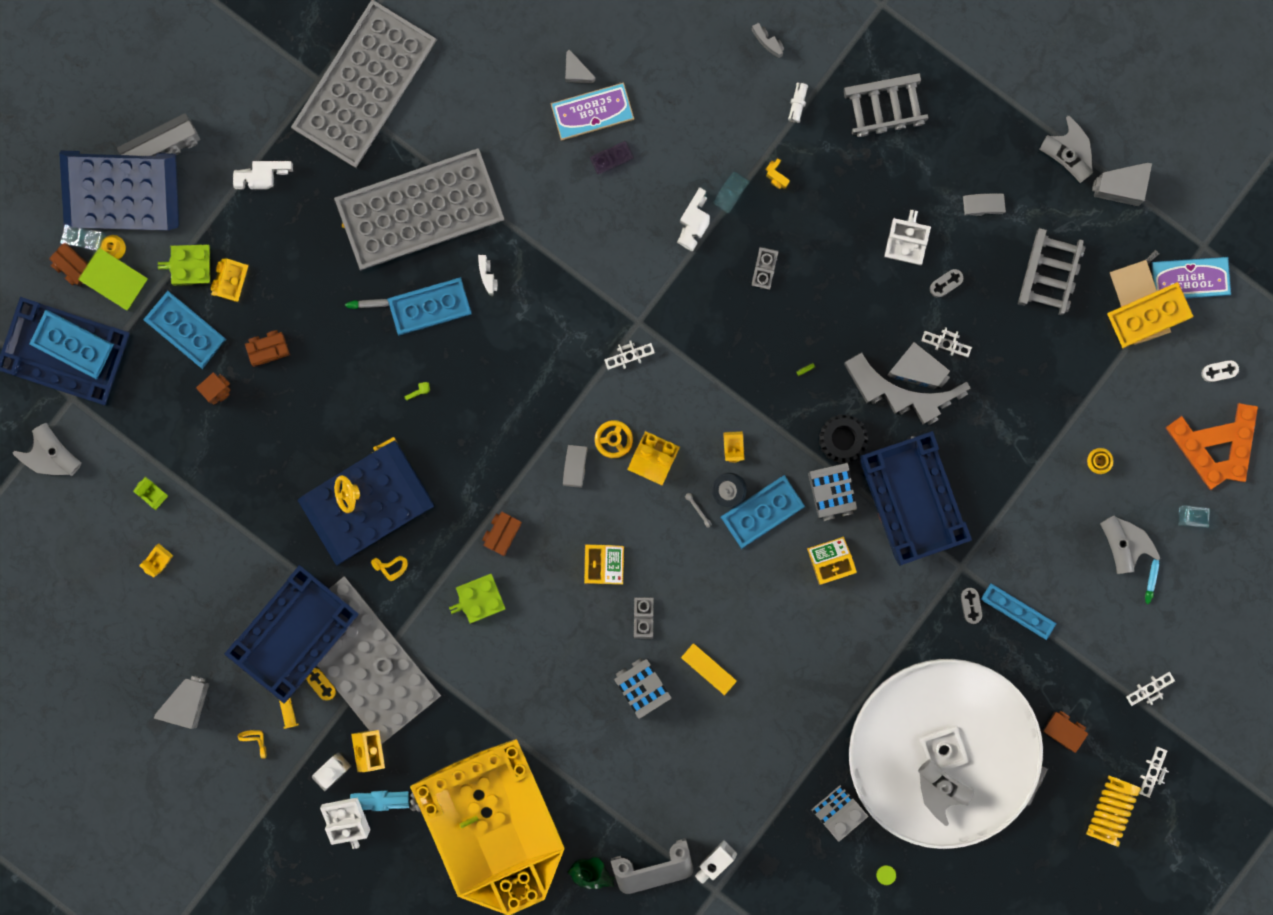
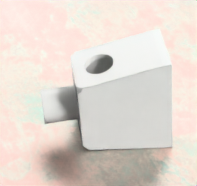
M337 753L315 772L312 778L326 791L352 766L340 753Z
M723 840L702 861L699 866L701 870L695 877L701 883H704L709 877L714 880L735 860L737 853Z

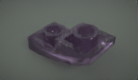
M623 141L589 158L599 175L634 159V156L627 142Z

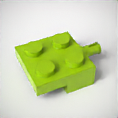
M210 245L171 246L169 262H158V270H170L171 284L173 286L211 284Z
M492 574L456 587L459 603L449 607L452 610L450 611L451 614L463 610L470 624L506 609Z

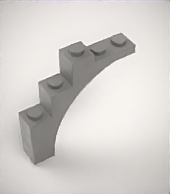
M862 353L844 363L866 403L871 401L874 404L883 399L881 395H884L894 414L899 412L900 415L909 411V406L912 405L922 424L927 422L930 425L938 421L937 416L941 413L937 407L940 406L943 409L952 404L950 400L955 397L958 400L968 395L967 391L970 389L968 383L965 382L955 389L943 393L912 392L895 386L881 377L870 366Z

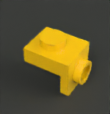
M777 158L775 162L771 161L767 166L766 170L768 172L766 177L772 180L771 184L776 188L780 189L782 187L785 189L790 180L776 171L781 162Z
M743 431L723 433L725 461L736 463L744 460Z
M157 544L139 566L146 574L155 577L163 571L173 555L163 546Z

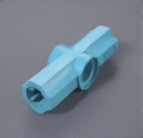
M372 791L371 793L350 794V799L358 798L362 810L388 811L389 809H406L410 805L409 791Z

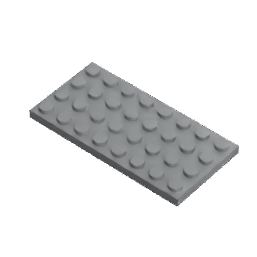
M371 0L291 128L354 168H357L437 39L376 1Z
M479 148L334 198L360 270L504 221V216Z
M344 576L329 590L353 608L359 615L317 666L369 731L379 730L381 744H383L441 695ZM380 656L390 658L393 663V669L388 675H378L374 671L373 663Z

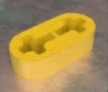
M315 668L312 672L320 674L318 679L321 683L318 684L316 680L311 681V673L306 678L307 682L321 699H333L336 695V688L320 669ZM322 685L332 689L330 697L328 695L323 696L324 690L321 687Z

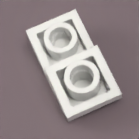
M478 255L482 281L488 294L493 296L494 291H497V279H494L493 274H487V272H490V260H487V256Z

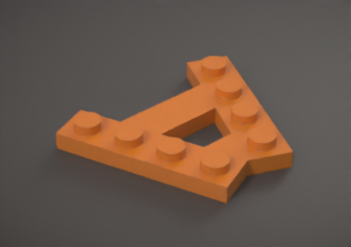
M1239 403L1237 405L1235 422L1193 432L1181 416L1165 427L1209 490L1226 479L1246 482L1258 406ZM1231 442L1229 460L1215 463L1205 447Z

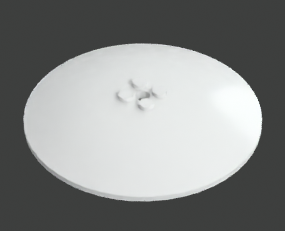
M937 659L914 664L884 681L870 695L861 708L853 726L849 745V765L853 784L861 802L870 815L893 835L916 845L938 849L958 848L976 844L992 837L1007 827L1019 816L1031 799L1038 784L1043 761V744L1039 724L1032 708L1022 693L1009 680L994 670L978 663L958 659ZM946 745L949 747V752L944 755L940 754L939 748ZM929 759L950 777L974 790L969 805H951L946 809L948 826L941 823L925 806L918 770Z

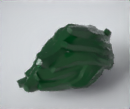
M596 856L591 859L575 861L567 871L575 884L586 889L614 886L613 881L615 877L609 875L604 867V862Z

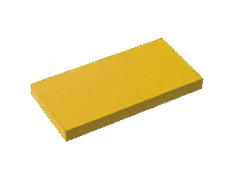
M1178 282L1107 313L1122 348L1194 317Z

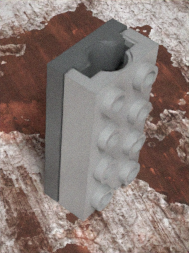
M184 113L117 147L120 155L156 156L157 153L178 155L181 153V149L185 147L192 148L201 139L191 119Z

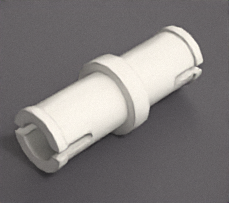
M796 83L788 120L791 122L800 123L802 109L806 104L804 100L808 88L807 84Z

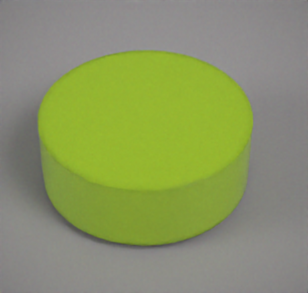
M884 865L877 870L876 877L881 884L890 885L896 879V872L891 866Z

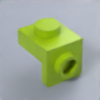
M146 477L133 490L135 494L141 497L154 510H157L168 497L163 490Z

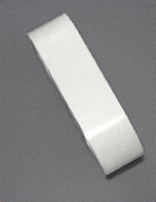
M1234 361L1210 364L1203 368L1201 372L1202 378L1207 382L1229 379L1238 374L1239 367ZM1227 364L1230 367H1234V371L1231 372L1232 375L1229 372L1222 373V369L1228 367ZM1209 368L1212 371L1218 370V374L1213 375V378L1207 376L1206 372L1209 371Z

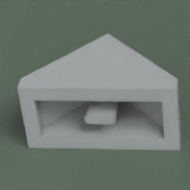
M568 50L566 53V82H595L594 75Z

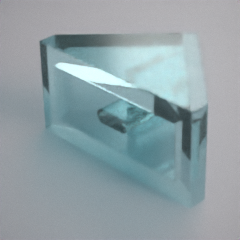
M733 172L721 188L713 204L729 214L750 181Z
M1187 505L1181 506L1179 509V526L1209 528L1210 509Z

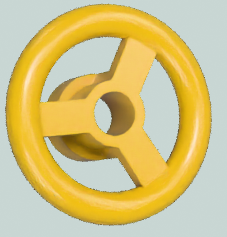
M617 420L607 421L596 431L595 445L598 451L605 457L620 458L627 454L632 447V432L623 422ZM616 426L614 431L601 438V434L606 428ZM621 429H623L627 435V444L625 447L621 445ZM611 436H616L618 440L613 443L610 441ZM608 443L610 446H616L619 452H608L601 444Z
M341 475L337 477L334 486L336 501L343 512L351 513L355 508L356 500L360 497L359 488L356 484L352 485L346 476ZM342 482V490L340 493V484ZM343 500L346 501L348 507L345 506Z

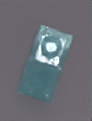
M65 225L61 243L65 242L68 245L97 251L105 237V233L85 228H72Z

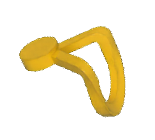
M398 556L389 563H381L378 558H374L371 561L374 569L377 571L381 570L389 581H394L400 577L408 566V561L403 556ZM402 560L401 569L389 575L385 568Z
M250 730L238 734V740L240 741L257 740L261 759L266 758L264 734L261 730ZM248 735H260V737L243 738Z

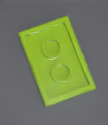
M101 248L97 249L78 278L79 281L125 310L129 309L148 279Z

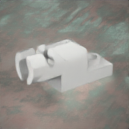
M253 161L252 170L251 168L234 170L233 187L235 189H245V185L248 182L250 189H269L274 185V172L277 175H288V172H293V164L291 161Z
M702 188L698 189L680 219V223L686 227H683L677 242L690 251H693L697 245V241L693 237L701 238L709 225L710 216L698 209V206L702 208L707 200V197H705L706 191Z

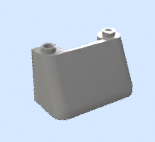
M686 838L676 840V843L670 848L671 861L634 871L633 864L628 859L621 858V856L611 858L612 868L619 889L625 894H631L690 877L693 873V864Z

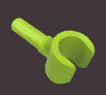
M419 383V390L406 395L405 399L409 400L417 395L429 393V383Z

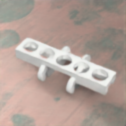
M945 327V330H942V336L924 331L921 341L936 346L935 350L942 348L950 351L952 356L956 353L967 358L969 357L972 347L956 341V338H959L958 331L953 333L947 331V327ZM945 334L954 337L953 341L944 338ZM926 335L932 336V340H931V341L926 340V339H925V336H926ZM935 338H938L937 343L934 342ZM944 341H948L950 343V346L948 348H945L943 346ZM961 348H967L968 353L961 352Z
M631 340L629 341L630 344L622 347L619 344L617 350L621 354L604 360L607 369L609 370L621 365L625 369V363L637 359L640 364V358L655 353L652 344L650 343L636 349L633 348L635 344ZM650 347L651 352L645 353L644 349ZM628 348H631V349H632V350L627 351V352H624V353H623V351H622V350H625V349H628ZM639 350L642 351V355L640 356L638 354ZM627 353L633 354L631 360L626 359ZM620 357L621 363L617 362V358ZM614 360L615 365L609 366L608 361Z
M1168 672L1157 679L1152 676L1151 679L1153 681L1144 687L1138 684L1137 688L1139 689L1126 696L1130 705L1133 706L1147 698V704L1150 703L1152 706L1153 701L1158 698L1163 699V693H1160L1159 690L1175 681L1171 673ZM1169 676L1171 680L1165 683L1164 678ZM1159 680L1162 682L1161 686L1157 683ZM1149 685H1152L1154 687V691L1152 693H1149L1147 691V687ZM1155 692H1157V695H1155L1154 697H1152V698L1149 697L1150 695H1152V694H1154ZM1136 695L1137 700L1132 702L1130 697Z
M1156 747L1152 760H1146L1147 763H1150V767L1146 777L1140 776L1144 781L1139 794L1150 798L1156 781H1158L1159 785L1161 783L1165 784L1163 778L1165 773H1169V771L1166 770V767L1162 769L1161 766L1167 750ZM1158 751H1163L1162 757L1158 758ZM1157 759L1160 762L1159 764L1154 763V761ZM1153 768L1157 770L1155 776L1150 775V770ZM1160 770H1161L1162 772H1161V775H1160L1159 780H1158L1157 777H1158V774H1159V772H1160ZM1147 780L1152 782L1151 785H1148L1146 783ZM1144 787H1149L1147 794L1143 792Z

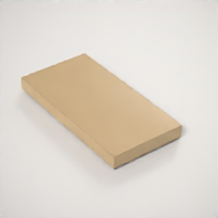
M1146 260L1110 272L1121 307L1157 291ZM1168 328L1136 342L1134 345L1171 333V330Z

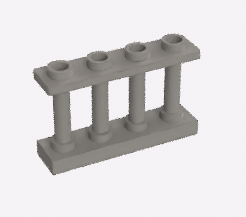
M920 73L844 88L845 98L852 100L857 128L852 129V135L864 137L869 135L868 132L876 131V134L887 132L889 128L900 130L906 128V125L913 124V126L924 125V122L928 120V114L921 115L916 87L921 82ZM906 87L908 89L914 117L902 119L897 95L898 88ZM887 90V93L890 94L895 121L884 123L878 95L881 91ZM866 94L871 97L876 124L869 126L864 124L860 104L861 95Z
M1039 228L1035 236L1018 304L1025 306L1031 301L1060 308L1058 315L1062 316L1070 308L1071 301L1068 298L1069 294H1073L1076 283L1073 282L1074 275H1078L1081 264H1078L1079 257H1083L1085 246H1083L1084 240H1079L1077 246L1048 238L1046 236L1047 230ZM1042 246H1050L1074 253L1072 264L1044 257V254H1041ZM1044 264L1070 271L1067 282L1039 275L1036 272L1037 265ZM1038 282L1064 289L1062 301L1035 294L1034 291H1031L1032 284Z

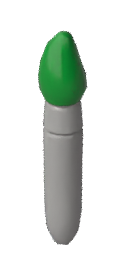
M388 299L354 300L346 303L345 306L350 309L389 306Z

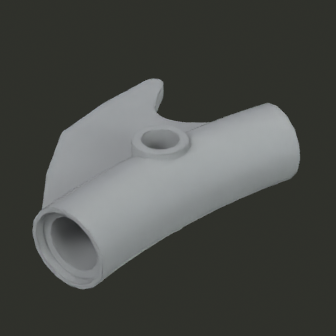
M1067 116L1068 133L1064 136L1047 135L1039 150L1058 161L1081 183L1093 173L1090 141L1081 127L1070 116Z
M47 423L32 430L34 445L31 452H13V455L24 465L40 474L73 476L82 464L61 444ZM53 449L56 450V452H55L54 455H52V450H53Z
M1115 515L1100 523L1110 544L1117 574L1134 572L1136 561L1143 553L1150 555L1155 560L1160 559L1153 542L1144 530L1115 517ZM1120 541L1124 543L1123 548L1119 545Z
M929 759L918 770L923 801L930 812L941 823L948 826L946 809L951 805H969L974 790L950 777Z

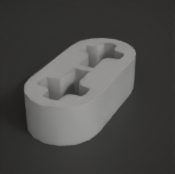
M957 269L950 270L931 284L930 293L936 298L943 297L963 282L962 272ZM952 273L953 275H959L958 283L953 281L949 284L947 282L950 280ZM945 283L946 286L942 289L943 293L934 292L935 284L940 286Z
M966 588L961 593L964 618L968 623L976 624L982 619L979 594L974 588ZM967 591L975 595L972 598L973 605H970L969 600L965 599V595L968 594ZM970 607H973L974 612L978 613L975 621L972 618H968V614L971 613Z

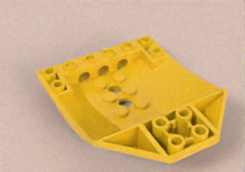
M517 739L480 751L410 786L441 855L457 897L506 915L514 914L545 900L563 854L564 846ZM476 790H482L485 795L482 799L478 800L474 798L473 793ZM484 807L492 809V815L488 818L483 817L481 814V810ZM477 816L479 819L464 828L460 827V824L464 821L466 822L469 818Z

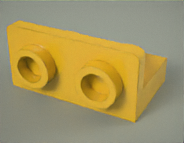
M221 259L216 267V279L211 284V295L238 302L248 265L230 259Z

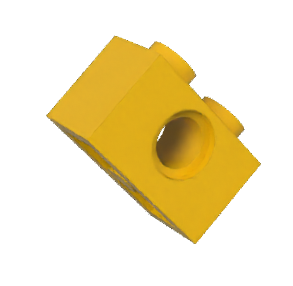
M379 730L351 734L357 772L384 769L385 765Z

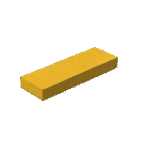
M694 643L681 657L724 696L737 682Z

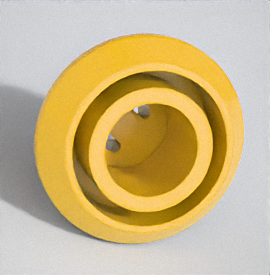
M109 235L101 241L100 248L119 260L125 253L126 245L119 236Z
M1104 448L1092 450L1087 458L1089 469L1096 474L1107 473L1111 470L1114 462L1112 454Z

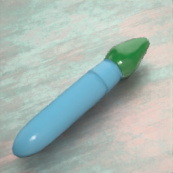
M1155 559L1151 565L1147 591L1145 593L1146 604H1149L1154 597L1153 591L1159 570V560Z

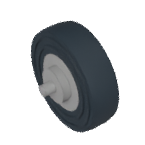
M724 473L718 476L713 483V497L721 506L735 507L741 504L746 497V483L735 473Z

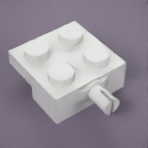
M910 210L908 221L893 218L884 255L885 258L922 265L931 227L916 223L918 211Z
M358 798L322 804L320 809L327 824L325 830L331 845L350 841L352 849L359 848L358 840L368 837L370 827Z

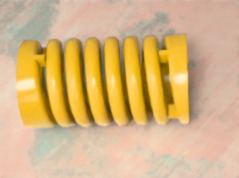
M1108 775V779L1111 782L1105 783V787L1108 790L1102 791L1104 797L1099 798L1102 804H1097L1096 808L1098 810L1094 811L1095 817L1091 819L1093 824L1089 825L1086 834L1119 847L1120 841L1117 838L1123 837L1121 831L1126 829V826L1123 824H1127L1129 820L1126 817L1131 816V812L1128 810H1133L1134 806L1131 803L1136 802V798L1133 796H1138L1141 788Z

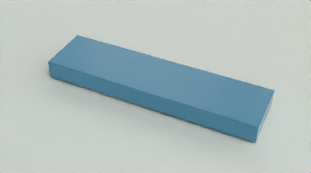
M992 583L989 584L980 599L1045 640L1048 639L1057 624Z

